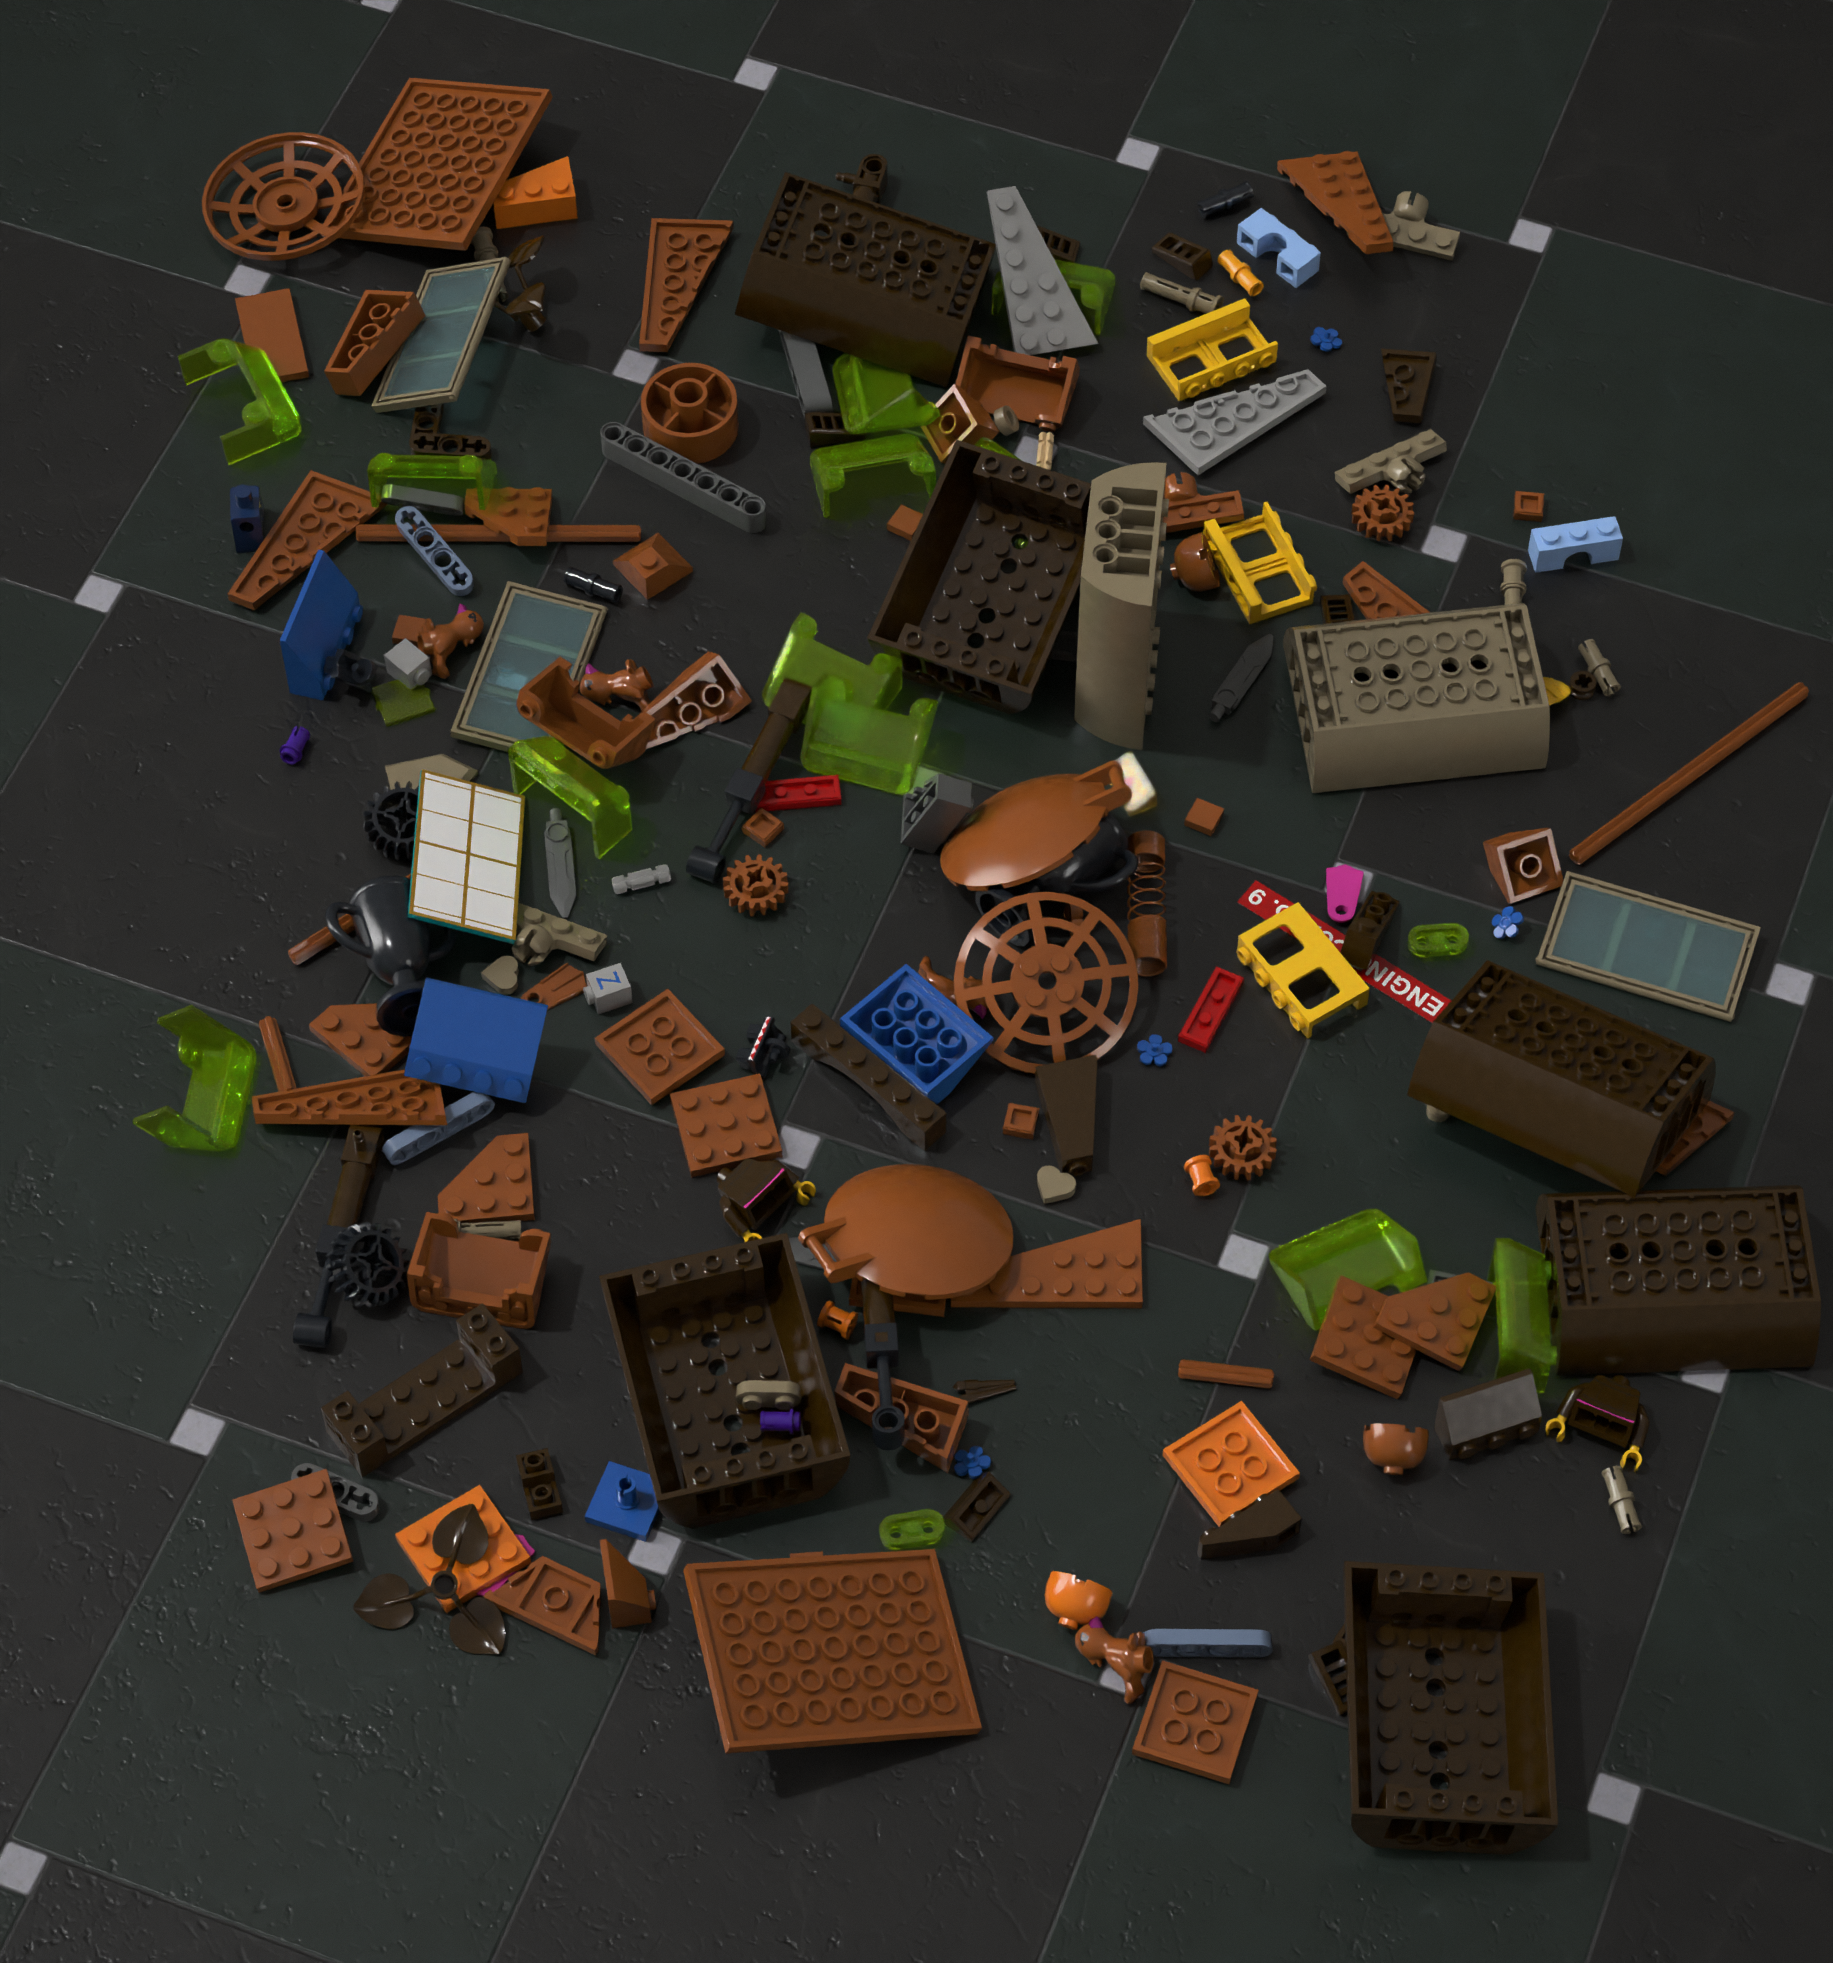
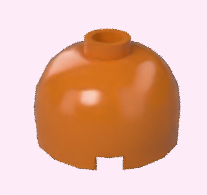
M1052 1571L1046 1583L1044 1596L1049 1611L1060 1618L1058 1624L1068 1629L1077 1630L1078 1625L1088 1624L1094 1617L1097 1616L1101 1619L1105 1615L1111 1602L1112 1590L1088 1579L1086 1582L1076 1579V1575Z

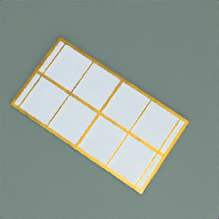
M421 770L408 918L511 944L515 943L525 796L428 770Z

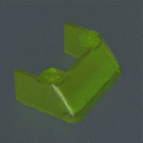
M222 338L177 356L186 386L238 364L257 399L247 404L242 410V419L245 426L220 436L228 465L288 441L301 432L300 416L262 349Z
M545 735L517 740L508 748L513 793L521 795L538 781L587 818L592 825L595 857L600 859L632 831L628 792L622 786L614 785L566 749L562 742L554 737Z
M193 1005L159 1017L157 1024L179 1037L178 1056L184 1065L193 1070L183 1113L180 1114L167 1105L135 1117L132 1124L171 1147L219 1152L235 1147L238 1142L256 1064L254 1047L250 1042Z
M1495 1238L1487 1275V1281L1493 1282L1496 1289L1499 1359L1494 1380L1530 1368L1533 1373L1537 1393H1545L1551 1365H1556L1557 1362L1556 1346H1551L1547 1294V1280H1551V1261H1545L1544 1254L1510 1238Z

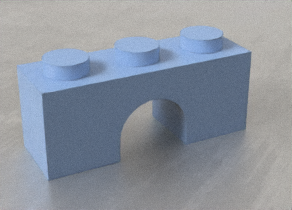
M1260 208L1238 224L1237 244L1255 258L1267 251L1278 252L1276 274L1295 288L1319 271L1321 252L1264 209Z
M1615 516L1531 529L1528 553L1535 573L1563 569L1565 560L1570 555L1578 552H1587L1591 564L1619 560L1623 537Z

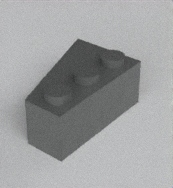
M938 773L924 782V788L917 786L914 788V794H904L901 844L934 853L941 844H945L951 831L958 828L961 819L966 813L969 814L973 808L974 796H971L972 783Z

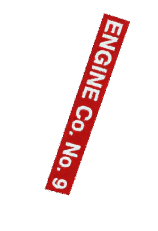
M1257 880L1237 901L1265 920L1294 905V903ZM1307 912L1341 953L1346 935ZM1279 927V929L1296 938L1288 927ZM1377 954L1367 970L1350 964L1363 981L1431 1023L1451 1002L1447 997Z

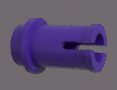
M295 726L292 729L287 743L280 748V758L285 763L295 764L301 760L303 756L302 750L310 738L309 731L301 726L300 728Z
M790 1409V1412L761 1411L760 1425L762 1426L760 1430L761 1432L789 1431L790 1435H794V1432H800L801 1412H795L794 1409Z

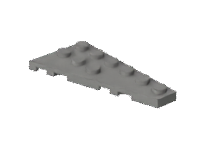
M1016 186L988 190L987 197L1014 352L1037 355L1098 344Z
M1307 369L1279 377L1276 382L1264 386H1261L1260 383L1251 385L1249 390L1240 393L1234 390L1196 401L1193 406L1181 410H1178L1177 407L1168 409L1167 414L1157 417H1154L1153 414L1144 416L1143 425L1192 471L1200 475L1324 395L1327 386Z

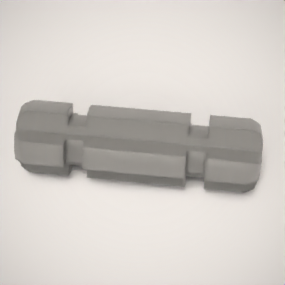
M663 864L655 866L656 870L648 868L628 873V877H624V875L613 877V890L615 894L627 892L629 888L633 891L653 886L656 881L659 884L671 880L669 867Z

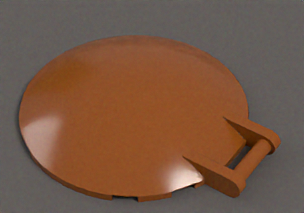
M1113 760L1084 774L1070 773L1037 777L1012 785L991 796L972 810L960 822L958 828L953 830L945 842L940 858L944 875L955 886L962 884L966 885L970 891H988L992 885L1002 884L1004 889L1020 885L1059 867L1074 856L1072 850L1082 842L1083 844H1088L1101 829L1099 826L1101 818L1107 817L1109 811L1128 803L1132 799L1131 788L1125 784L1122 776L1123 768L1121 764ZM1112 783L1113 787L1106 790L1104 786Z
M918 1164L882 1166L854 1176L832 1195L825 1210L824 1223L802 1230L798 1236V1240L803 1247L809 1248L823 1267L824 1276L830 1283H837L854 1277L860 1281L867 1279L880 1285V1291L900 1297H905L906 1293L925 1295V1300L954 1298L986 1286L996 1278V1273L1003 1266L1006 1267L1011 1256L1014 1239L1012 1224L1007 1212L989 1191L958 1173ZM822 1244H825V1246L828 1248V1250L831 1252V1254L834 1256L837 1262L833 1261V1259L822 1246Z

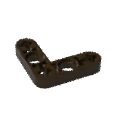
M443 403L432 405L431 411L427 410V406L416 407L409 440L410 452L414 459L425 462L483 465L491 459V444L485 437L439 434L444 410ZM425 421H430L434 423V425L428 429L419 427V425ZM448 445L458 447L456 451L450 453L443 450Z

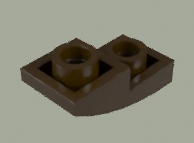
M548 1448L516 1455L531 1520L563 1513Z

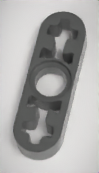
M386 484L383 485L381 495L383 503L393 506H412L417 510L453 516L463 515L465 499L452 494Z
M311 1463L300 1464L293 1470L291 1479L293 1480L323 1470V1468ZM328 1471L332 1485L341 1486L345 1490L344 1494L336 1499L340 1513L360 1522L371 1521L378 1515L380 1506L378 1497L373 1490ZM366 1500H369L370 1507L365 1506L362 1510H359L357 1502L364 1504Z

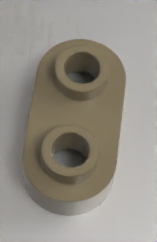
M748 1380L737 1385L736 1401L749 1410H757L761 1407L790 1410L801 1403L802 1389L799 1384L791 1381Z

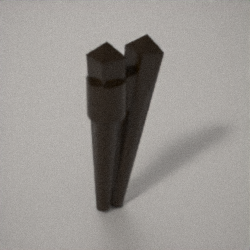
M978 1379L957 1381L953 1388L957 1393L965 1392V1395H960L959 1398L971 1404L1016 1390L1015 1380L978 1381Z

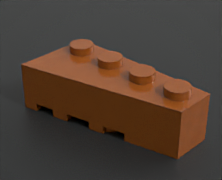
M365 290L324 370L336 395L361 396L426 316L414 292Z
M845 1363L834 1391L836 1407L872 1428L873 1413L880 1408L878 1375L876 1372ZM891 1377L893 1406L899 1408L905 1417V1438L901 1446L948 1473L969 1417L968 1401Z

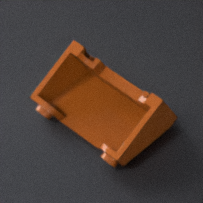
M967 336L956 385L962 388L990 415H994L995 410L1007 405L1015 412L1018 421L1039 425L1041 430L1055 432L1056 428H1062L1080 373V367L1076 358L1063 356L1062 361L1058 363L1056 357L1045 359L998 349L995 344L990 346L981 344V338Z
M561 656L520 689L517 698V708L522 717L600 768L608 769L634 761L646 750L656 719L643 711L636 719L627 714L620 721L578 694L581 682L578 680L573 681L568 671L572 664Z
M426 1212L407 1272L410 1302L420 1311L456 1318L462 1317L483 1303L500 1325L520 1329L531 1328L534 1326L551 1246V1233L535 1228L526 1230L521 1233L519 1242L459 1232L457 1222L449 1214Z

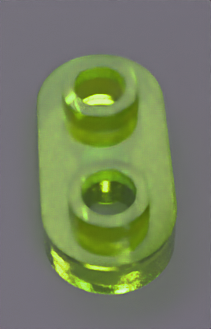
M1458 923L1418 925L1410 930L1407 946L1411 953L1419 957L1457 955L1464 952L1467 948L1469 933L1464 926ZM1453 940L1457 943H1449L1448 941Z
M932 1509L893 1514L882 1520L879 1527V1537L882 1544L892 1550L937 1543L943 1537L945 1522L942 1515ZM931 1527L934 1530L926 1533L923 1531V1528ZM893 1532H899L901 1536L899 1538H893L890 1536V1534Z

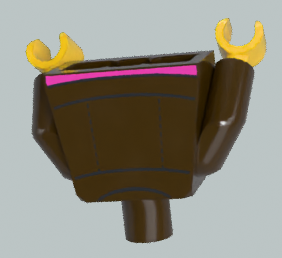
M748 1158L743 1160L734 1170L723 1168L717 1175L718 1191L721 1195L719 1204L723 1217L738 1237L740 1235L743 1237L744 1242L762 1239V1236L757 1233H751L748 1229L756 1230L795 1190L797 1191V1202L800 1205L807 1206L810 1199L802 1192H807L814 1197L816 1193L815 1185L809 1181L801 1183L798 1180L799 1176L778 1160L756 1161Z
M1597 1375L1590 1383L1585 1382L1568 1390L1556 1412L1559 1415L1557 1418L1550 1419L1546 1424V1436L1549 1435L1551 1429L1559 1428L1561 1431L1556 1439L1557 1442H1561L1565 1437V1422L1568 1419V1425L1625 1448L1629 1444L1630 1449L1624 1453L1620 1466L1623 1469L1626 1458H1632L1636 1462L1634 1472H1636L1642 1462L1639 1450L1644 1447L1650 1421L1644 1406L1639 1403L1640 1392L1630 1387V1382L1626 1377L1617 1375L1610 1379Z

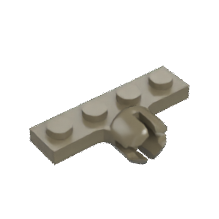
M1404 191L1397 196L1393 211L1390 214L1382 213L1393 239V247L1453 261L1460 232L1427 224L1424 221L1429 205L1427 198L1417 193L1414 203L1411 205L1412 200H1410L1412 192Z
M1431 429L1421 432L1410 439L1398 442L1392 447L1335 471V480L1350 494L1382 480L1389 481L1394 487L1399 488L1402 493H1412V489L1418 490L1425 480V473L1422 472L1425 468L1420 463L1446 452V441Z
M518 903L516 928L518 935L512 946V951L521 963H525L529 956H531L532 958L528 962V966L539 965L554 949H561L594 961L607 945L608 935Z

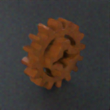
M1374 485L1372 492L1365 488L1363 489L1362 496L1356 495L1355 503L1352 504V523L1357 524L1358 532L1366 531V538L1376 535V540L1380 541L1382 536H1386L1388 541H1392V535L1395 534L1401 538L1403 530H1410L1414 517L1413 502H1408L1409 496L1407 494L1399 495V488L1389 491V485H1385L1384 489L1380 490L1377 485Z
M761 854L757 855L756 860H751V857L746 855L744 863L735 860V869L730 867L726 869L727 876L723 877L724 897L729 898L730 907L738 905V913H743L747 909L750 916H754L755 912L760 910L764 916L766 915L767 908L776 911L777 902H785V894H788L789 891L787 872H783L781 863L773 866L772 857L762 861Z
M1235 1115L1234 1122L1232 1123L1226 1118L1223 1119L1222 1127L1215 1126L1214 1134L1209 1139V1157L1214 1158L1213 1166L1215 1168L1223 1166L1222 1174L1224 1176L1229 1172H1233L1235 1180H1238L1240 1174H1244L1247 1180H1251V1173L1253 1172L1261 1177L1263 1175V1167L1270 1169L1272 1160L1276 1158L1277 1139L1271 1137V1127L1262 1129L1263 1120L1260 1119L1256 1123H1252L1250 1115L1247 1116L1245 1121H1241L1239 1115ZM1245 1142L1246 1145L1245 1147H1243L1242 1153H1240V1148H1242L1243 1143Z

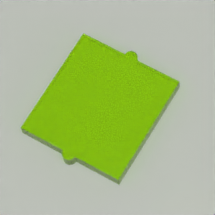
M397 679L372 687V694L377 703L375 705L376 711H380L386 727L435 712L434 705L429 696L430 689L426 688L425 684H416L413 688L409 689Z

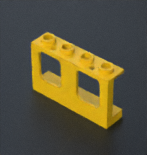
M1245 298L1147 338L1146 356L1178 401L1195 397L1201 392L1219 387L1228 381L1244 377L1250 372L1262 367H1268L1276 362L1278 343L1274 341L1268 344L1249 318L1250 304ZM1237 338H1247L1254 350L1227 360L1218 348L1220 345ZM1190 357H1197L1206 368L1203 371L1178 380L1170 366Z
M1268 502L1263 503L1262 515L1222 528L1219 527L1215 518L1204 522L1203 535L1206 536L1215 563L1249 624L1313 604L1314 591L1317 590L1316 581L1312 574L1308 575L1303 557L1300 553L1295 552L1290 534L1284 532L1278 513L1272 511ZM1265 531L1277 552L1250 562H1242L1231 541L1255 532ZM1282 573L1290 574L1301 594L1272 605L1265 604L1254 584Z
M1299 902L1238 936L1236 953L1240 962L1250 967L1258 984L1261 987L1267 988L1272 995L1275 1005L1279 1009L1283 1008L1293 1027L1297 1031L1301 1030L1307 1039L1312 1036L1313 1026L1351 1004L1357 1010L1368 1004L1370 988ZM1279 927H1288L1303 945L1304 949L1277 965H1270L1253 943ZM1315 970H1323L1340 992L1316 1007L1306 1009L1290 991L1289 986Z

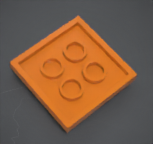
M1242 1401L1164 1448L1162 1453L1165 1460L1218 1527L1225 1524L1228 1517L1238 1510L1243 1512L1251 1507L1253 1502L1262 1494L1267 1493L1270 1495L1277 1489L1280 1491L1298 1480L1300 1475L1297 1468Z
M480 1485L395 1534L397 1542L427 1586H431L433 1576L440 1571H446L450 1558L438 1556L433 1550L432 1537L437 1525L445 1516L459 1507L468 1504L476 1506L478 1514L487 1529L488 1547L483 1557L472 1564H462L457 1560L455 1561L452 1573L458 1580L456 1594L462 1604L477 1596L476 1593L482 1589L489 1588L493 1583L531 1564L529 1554ZM436 1598L446 1613L457 1607L451 1598L447 1600Z

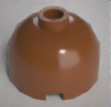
M1201 532L1182 540L1174 552L1175 563L1170 564L1175 581L1180 579L1186 588L1198 592L1212 590L1221 586L1219 572L1215 570L1213 563L1215 558L1206 536Z
M1381 1423L1370 1424V1426L1364 1425L1363 1446L1367 1458L1374 1465L1383 1467L1384 1474L1403 1475V1469L1414 1468L1425 1457L1429 1441V1431L1427 1429L1415 1427V1433H1411L1410 1429L1406 1428V1425Z

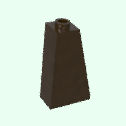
M1096 1055L1035 1067V1085L1060 1172L1068 1173L1072 1176H1079L1087 1171H1092L1097 1077Z

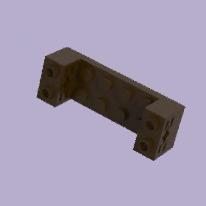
M483 1303L456 1320L458 1340L358 1404L347 1390L321 1407L326 1432L362 1478L523 1373L519 1347Z

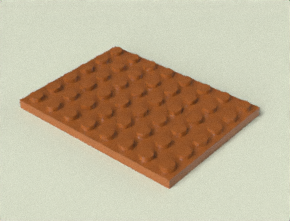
M409 78L359 162L365 182L363 205L354 222L339 238L466 251L552 100L553 96L550 89ZM354 174L350 177L342 194L357 189ZM356 200L342 204L337 218L329 228L335 230L352 211Z
M935 1549L693 1563L685 1566L683 1572L725 1754L978 1734L982 1729Z

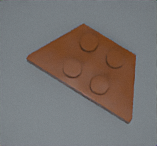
M541 1556L529 1564L526 1570L518 1571L509 1577L506 1584L494 1592L489 1590L484 1594L483 1598L493 1602L499 1610L595 1656L598 1653L601 1584L547 1557Z

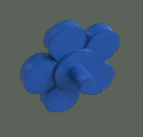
M1316 327L1313 332L1314 335L1310 338L1312 344L1320 345V349L1327 352L1331 351L1332 348H1340L1342 345V340L1337 338L1338 332L1335 329L1325 330L1323 327Z
M1511 906L1505 907L1502 910V916L1497 914L1492 919V925L1496 927L1493 932L1494 936L1498 939H1503L1506 935L1510 938L1515 937L1519 933V929L1515 925L1523 923V914L1515 912V909Z
M1151 1035L1149 1042L1141 1040L1137 1044L1138 1052L1142 1053L1140 1061L1145 1065H1150L1153 1060L1157 1066L1165 1065L1167 1063V1056L1172 1053L1173 1049L1170 1043H1162V1037L1159 1035Z
M979 1446L971 1447L969 1453L965 1450H959L955 1454L957 1464L954 1466V1470L959 1476L969 1473L970 1478H979L982 1475V1469H987L991 1465L990 1457L983 1455V1449Z

